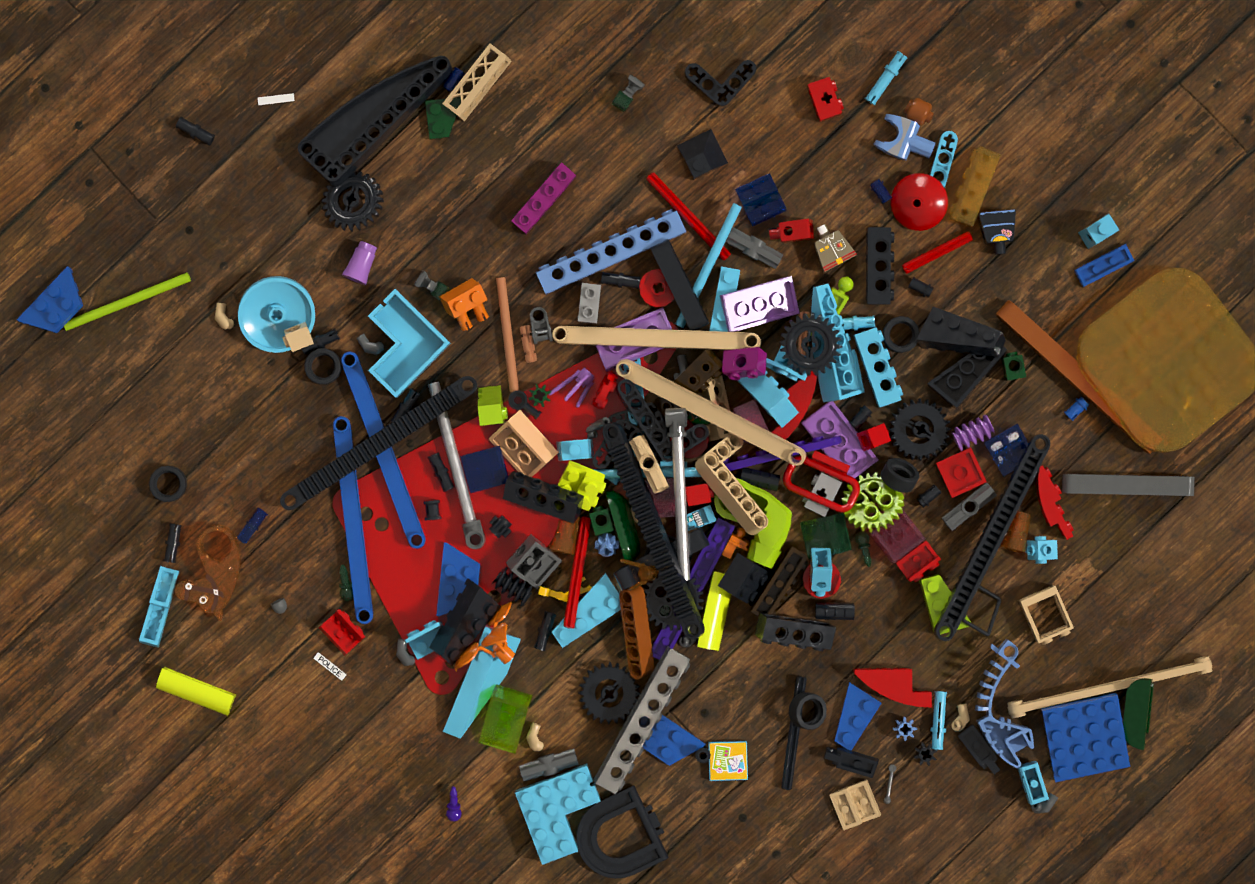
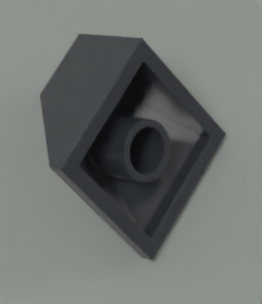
M712 129L677 145L693 180L728 164Z

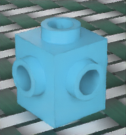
M1035 536V540H1027V560H1035V564H1045L1047 560L1058 559L1057 540H1046V536Z

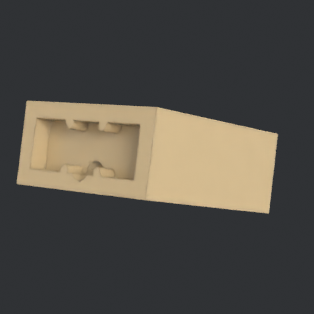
M1055 585L1018 600L1037 643H1042V645L1053 641V637L1057 635L1060 637L1066 636L1074 628ZM1053 596L1065 625L1039 635L1028 606Z

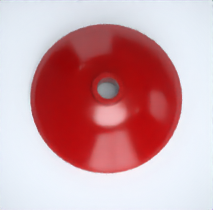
M924 173L908 175L901 179L893 189L891 195L893 215L901 225L915 231L931 229L941 222L947 212V192L942 183L931 175ZM916 199L920 200L921 205L919 207L915 206L914 201Z

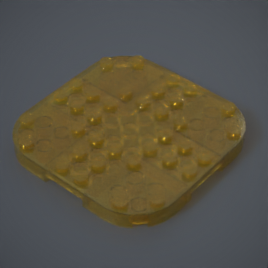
M1169 268L1154 274L1116 305L1090 323L1084 329L1078 341V352L1076 355L1082 374L1094 390L1101 394L1121 420L1120 424L1139 446L1149 451L1168 453L1185 447L1248 398L1255 390V345L1204 279L1187 269Z

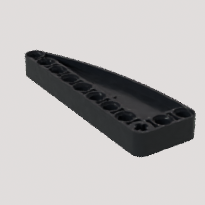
M445 56L434 57L402 70L368 88L333 112L304 137L298 144V152L329 184L340 186L451 75L453 68L449 59ZM441 64H447L444 70L438 69ZM427 78H434L431 83H425ZM414 91H420L417 97L411 96ZM402 104H406V105H407L404 110H402V111H399V110H398V107H399L400 105H402ZM387 118H393L392 123L384 124ZM373 132H380L378 137L371 138ZM366 145L365 150L357 151L359 146ZM307 147H312L310 153H304ZM352 159L351 164L344 165L345 160ZM320 160H325L324 165L317 166ZM335 173L338 176L334 178L332 177V174Z

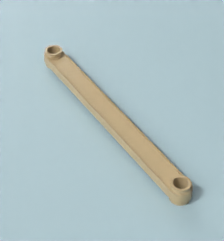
M558 326L552 333V337L557 343L572 345L733 350L760 347L761 339L757 334L745 332ZM565 331V337L560 340L557 339L558 332ZM754 337L757 339L756 345L748 346V339Z
M622 359L616 365V372L619 376L632 381L681 408H686L687 411L795 466L801 465L805 461L806 452L801 447L629 359ZM621 364H626L629 367V372L623 371ZM793 453H799L802 459H794Z
M1209 656L1194 659V663L1028 702H1023V700L1008 702L1007 708L1011 718L1022 717L1026 715L1025 712L1125 689L1134 681L1142 678L1153 679L1152 682L1194 672H1197V675L1212 672V663Z

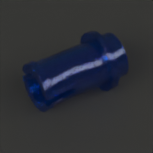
M454 67L448 79L443 81V87L452 92L465 73Z
M877 179L870 184V190H873L881 203L884 204L892 196L883 185L884 181Z

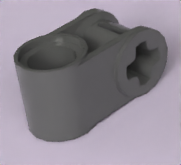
M542 307L534 308L530 313L534 345L541 341H553L546 310ZM536 310H541L544 313L543 320L536 321L533 318V313Z

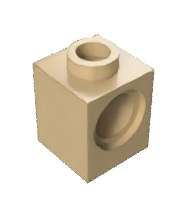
M306 322L284 330L285 336L282 337L286 348L290 347L292 352L314 344Z

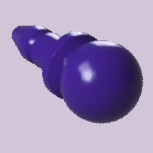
M453 786L450 791V803L447 804L446 816L450 821L455 822L461 818L462 813L459 809L461 805L458 803L457 791Z

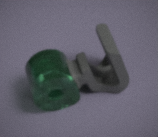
M629 75V85L624 91L620 90L612 102V105L623 113L633 102V94L645 86L643 82L633 75Z
M425 271L421 272L414 283L416 287H425L430 290V295L439 300V296L452 290L439 281L435 283L430 280Z

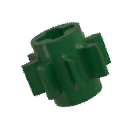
M535 384L536 390H529L533 394L528 400L534 399V406L541 403V406L544 407L545 400L551 401L547 398L551 391H545L546 385L541 389ZM538 390H540L541 393H545V396H543L542 401H540L538 398L535 399V395H537Z

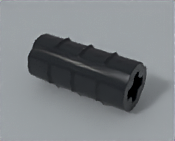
M744 467L742 468L740 479L758 488L777 491L780 475Z
M815 603L816 620H854V603Z

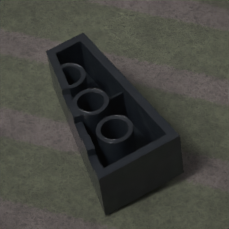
M932 307L917 338V342L921 349L934 348L939 351L952 350L957 353L970 352L976 355L998 357L1006 339L1002 331Z
M1003 346L998 357L970 353L932 379L927 385L957 410L1003 357L1007 349Z
M468 578L465 582L466 587L464 591L459 593L456 598L457 603L454 609L450 610L447 614L445 625L440 627L429 647L451 666L454 665L501 607L479 585Z

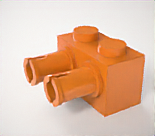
M472 278L439 296L446 313L453 318H457L462 331L468 330L467 326L469 328L473 326L466 313L472 308L478 322L484 321L483 317L485 319L489 317L483 305V302L487 301V297L481 284Z

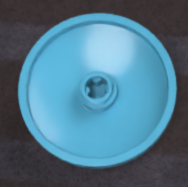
M281 276L266 277L252 284L243 294L238 306L239 326L245 338L255 347L267 352H286L291 350V348H286L282 337L285 336L284 330L306 322L311 333L315 323L314 303L308 291L298 282Z

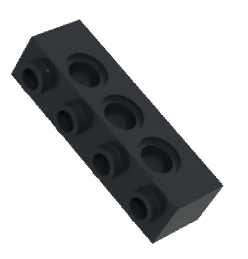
M891 227L866 228V305H890L891 301H894V289H891V282H894V270H891V263H894V251H891V243H894V232H891ZM877 242L885 244L884 252L876 250L875 245ZM877 261L884 262V271L879 272L876 270L875 264ZM882 280L885 283L883 291L876 289V281Z
M513 471L506 479L503 499L574 524L580 516L584 495L566 490L555 484L546 483L538 478L526 476L521 472Z
M760 613L755 635L761 639V642L766 644L778 642L782 646L788 647L789 644H793L801 649H806L808 646L814 650L823 651L824 649L831 650L836 627L828 622ZM780 628V631L775 634L776 630Z

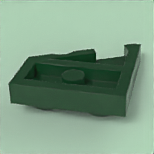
M461 97L454 98L450 105L457 109L461 104ZM446 99L425 101L430 140L449 138L457 115L442 104Z

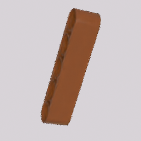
M635 584L621 591L619 599L629 672L634 679L638 680L653 673L654 660L645 592L640 585Z

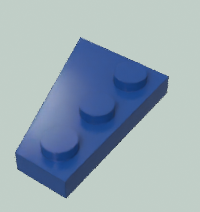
M849 682L834 741L846 749L852 750L882 703Z

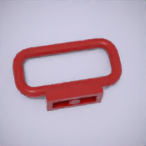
M814 451L812 459L806 457L803 462L805 465L849 483L852 486V492L847 503L840 505L794 485L790 478L795 465L788 463L783 475V484L788 490L837 512H847L852 509L858 498L860 486L855 478L847 475L850 465L818 451ZM801 456L794 457L796 460L802 459Z

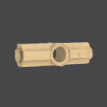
M645 435L637 436L629 441L653 493H660L668 488L669 485ZM647 460L654 461V465L651 468L644 467Z

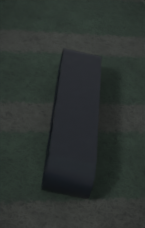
M669 239L651 247L652 253L690 330L696 331L708 325V318Z

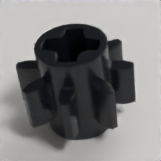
M495 515L489 522L492 525L489 530L498 538L502 535L506 538L512 531L509 529L512 524L503 515L499 518Z
M921 742L920 748H914L917 751V755L913 757L915 759L920 758V765L924 761L930 766L929 761L937 760L933 756V753H936L937 750L930 749L932 747L931 743L925 746ZM928 749L930 756H925L923 759L921 752Z

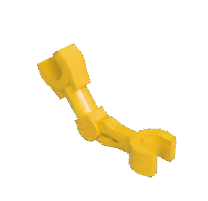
M590 585L585 588L581 587L580 594L588 592L592 587ZM543 586L539 587V595L551 596L567 602L569 591L563 593Z

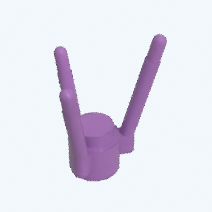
M583 368L581 371L577 370L571 377L551 390L549 395L557 392L577 378L575 380L577 384L564 400L567 401L580 386L585 387L576 404L578 408L590 387L594 384L592 381L595 377L586 368Z

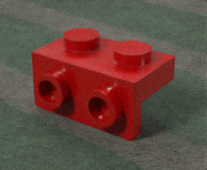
M925 540L895 564L909 582H917L924 577L923 573L926 570L932 571L939 566L938 561L941 558Z
M340 609L319 627L344 656L365 638L362 629L354 625L350 621L349 615Z

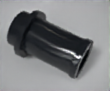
M913 277L908 288L928 298L934 288L931 284L928 285Z
M865 405L862 408L859 407L858 413L849 421L857 430H859L868 417H872L871 414L873 412Z
M933 484L922 495L919 494L916 500L923 508L925 506L928 507L929 503L941 494V491Z
M704 747L699 748L695 754L697 761L700 763H706L711 756L710 751ZM705 752L706 756L700 757L699 754Z

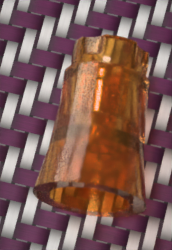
M1017 511L1000 548L1026 553L1030 514Z
M580 517L577 518L574 524L561 519L558 521L554 539L549 550L575 555Z

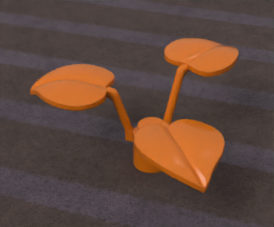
M511 601L502 605L487 623L488 626L493 625L494 629L483 639L482 646H479L477 642L473 643L455 663L456 672L458 668L471 662L478 651L481 650L490 654L493 658L497 656L503 664L513 659L515 653L506 642L508 625L505 622L498 625V622L507 616L512 605ZM494 645L492 647L494 651L492 652L484 647Z

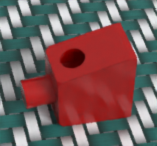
M808 218L780 222L779 227L769 228L770 240L781 239V242L787 243L815 239L813 220ZM792 228V234L787 235V230Z

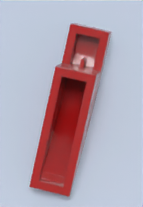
M813 371L810 376H807L805 381L800 379L786 390L790 395L788 399L799 413L783 428L778 426L771 433L786 440L797 428L808 410L815 391L817 376H815Z
M853 668V673L879 694L906 705L932 708L931 691H912L911 668Z

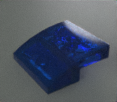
M770 173L735 189L752 227L787 211Z
M1016 424L984 442L1001 475L1005 477L1012 473L1018 465V461L1021 459V455L1024 453L1028 442L1019 425Z
M500 446L460 456L470 493L506 483V479L509 476Z

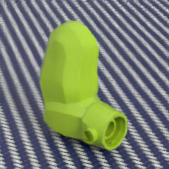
M736 478L768 518L767 527L754 535V540H751L747 558L772 569L788 537L792 522V512L769 492ZM715 494L714 503L716 511L723 518L738 522Z

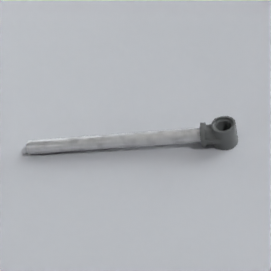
M439 382L428 384L431 397L441 391ZM446 411L438 416L437 420L465 524H462L466 544L471 549H480L485 545L486 537L481 521L476 520ZM474 534L479 535L481 538V542L478 545H473L471 542V537Z
M666 408L665 423L666 427L669 428L667 437L672 439L678 563L685 580H690L683 437L687 436V432L684 430V427L687 426L686 408Z

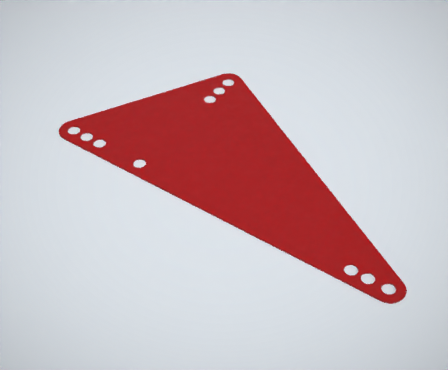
M669 322L672 330H678L676 325ZM663 348L656 351L658 359L653 364L646 363L644 357H641V366L660 375L677 348ZM599 352L538 384L541 389L546 385L545 391L548 392L571 377L577 370L581 371L583 368H586L594 375L595 378L592 381L594 384L590 387L578 408L576 404L585 387L580 386L567 401L564 400L577 384L575 381L577 378L552 395L548 394L547 398L551 401L545 400L544 407L541 406V403L534 406V399L528 400L533 394L529 390H536L535 386L524 392L527 396V403L542 413L535 420L524 409L520 410L556 450V442L589 439L586 433L588 426L599 419L608 418L612 414L627 410L617 395L616 388L613 393L609 392L608 402L604 409H598L591 405L593 398L598 396L596 391L606 374L608 375ZM616 368L610 370V372L618 377L617 384L625 379L617 374ZM623 383L620 389L622 393L626 394L625 383ZM643 388L645 398L649 391ZM538 390L537 395H535V399L538 398L540 401H542L543 396H545V393H541L540 390ZM518 396L514 401L516 404H520L522 399ZM632 400V403L639 402L638 400ZM508 401L503 403V407H506L508 411V419H505V422H507L519 410L513 409ZM621 414L620 416L625 420V414ZM479 416L452 430L476 520L481 521L486 537L485 545L480 549H471L466 544L462 524H465L456 487L443 492L441 484L437 477L434 476L435 472L427 458L439 452L445 468H448L449 471L447 472L455 486L442 435L396 459L426 538L423 547L416 549L408 543L381 468L358 479L361 508L369 507L373 511V516L370 520H362L369 577L402 639H407V634L416 629H419V631L424 630V625L433 620H436L437 623L442 622L443 626L447 621V614L436 616L444 542L449 543L481 564L478 585L488 594L490 591L496 590V582L493 583V581L503 568H508L506 574L512 572L506 562L530 534L548 547L564 520L503 499L506 479L513 471L518 472L489 440L503 424L480 426ZM613 417L610 423L616 422V418ZM603 428L597 430L598 436L596 438H592L594 455L604 440ZM603 448L600 450L604 452L603 455L596 457L597 465L599 466L604 461L606 455H608V452ZM556 455L532 478H538L546 483L557 485L569 460L558 461V455ZM593 458L571 460L590 469H597L592 463ZM340 489L334 495L332 504L334 512L345 530ZM440 500L439 513L442 519L425 521L426 508L423 502ZM495 515L498 518L503 515L512 524L509 527L512 531L506 538L503 535L498 538L489 530L492 526L489 522ZM380 517L386 518L389 522V527L385 531H378L375 528V521ZM416 534L412 537L414 545L422 543L420 535ZM477 534L471 537L473 545H478L481 542V538ZM502 587L496 590L501 594V601L498 603L500 606L510 601L512 602L515 596L507 598L508 591L502 594ZM483 629L471 644L479 642ZM407 643L410 655L415 657V664L427 687L433 693L445 695L457 687L466 673L470 662L458 668L456 672L455 668L447 667L445 661L435 652L417 660L412 648ZM441 670L446 671L449 675L448 682L443 685L438 684L435 680V674Z

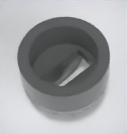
M280 598L270 604L273 611L278 614L284 613L287 609V603L284 598Z

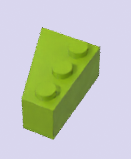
M501 385L478 388L480 426L504 424L505 419H508V411L506 407H503Z
M939 574L919 580L933 632L941 612L952 594ZM966 615L965 619H966L967 621L971 622V621L969 620V618L967 617V615ZM961 621L957 630L970 626ZM947 626L940 628V635L949 632Z

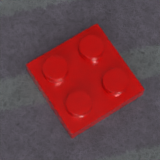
M971 447L936 463L951 498L987 482Z

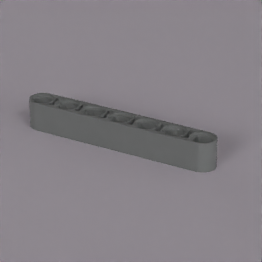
M1062 474V493L1194 496L1195 477Z

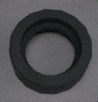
M895 317L887 322L883 328L884 343L894 352L903 353L910 351L918 343L919 328L908 317ZM899 323L908 325L912 330V339L904 346L894 344L890 338V330Z
M326 348L312 351L304 363L307 377L312 382L320 385L334 382L342 370L339 356L334 351ZM320 355H326L334 362V371L326 378L316 376L312 370L313 360Z
M899 458L888 459L882 469L881 479L891 489L908 493L915 487L919 479V472L911 463Z
M162 466L156 469L150 477V491L160 501H176L186 491L187 478L177 467ZM164 473H173L179 479V488L172 495L162 494L157 488L158 478Z
M810 692L799 693L792 699L789 705L790 720L799 728L806 730L816 729L826 718V703L817 694ZM807 700H812L815 705V713L810 721L804 722L800 715L802 705Z

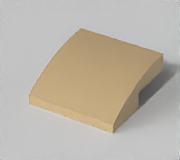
M867 779L830 794L843 830L881 816Z

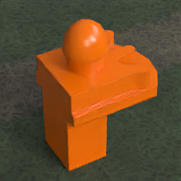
M739 528L737 534L732 532L722 552L723 556L731 559L736 547L749 551L750 542L748 539L743 538L746 535L744 528Z

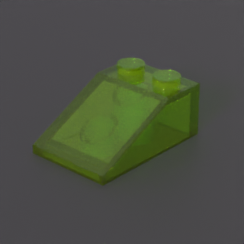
M496 684L491 695L479 743L516 754L533 695Z

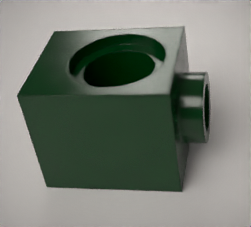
M1017 352L1006 353V358H1001L1005 381L1026 377L1023 355H1017ZM1012 360L1018 363L1016 371L1009 369V363Z
M603 506L592 508L593 512L589 513L595 536L614 531L608 508L604 509ZM604 515L607 518L606 524L598 525L595 521L596 517Z

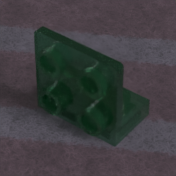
M844 512L800 523L808 559H811V548H830L831 555L852 550Z

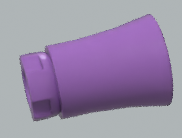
M360 241L342 276L356 283L367 285L368 275L377 248Z

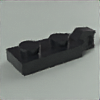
M973 724L957 735L983 769L988 767L994 775L1000 771L995 763L998 760L996 754Z
M827 747L824 753V759L831 760L832 764L836 765V768L873 778L879 762L878 758L837 747V750Z

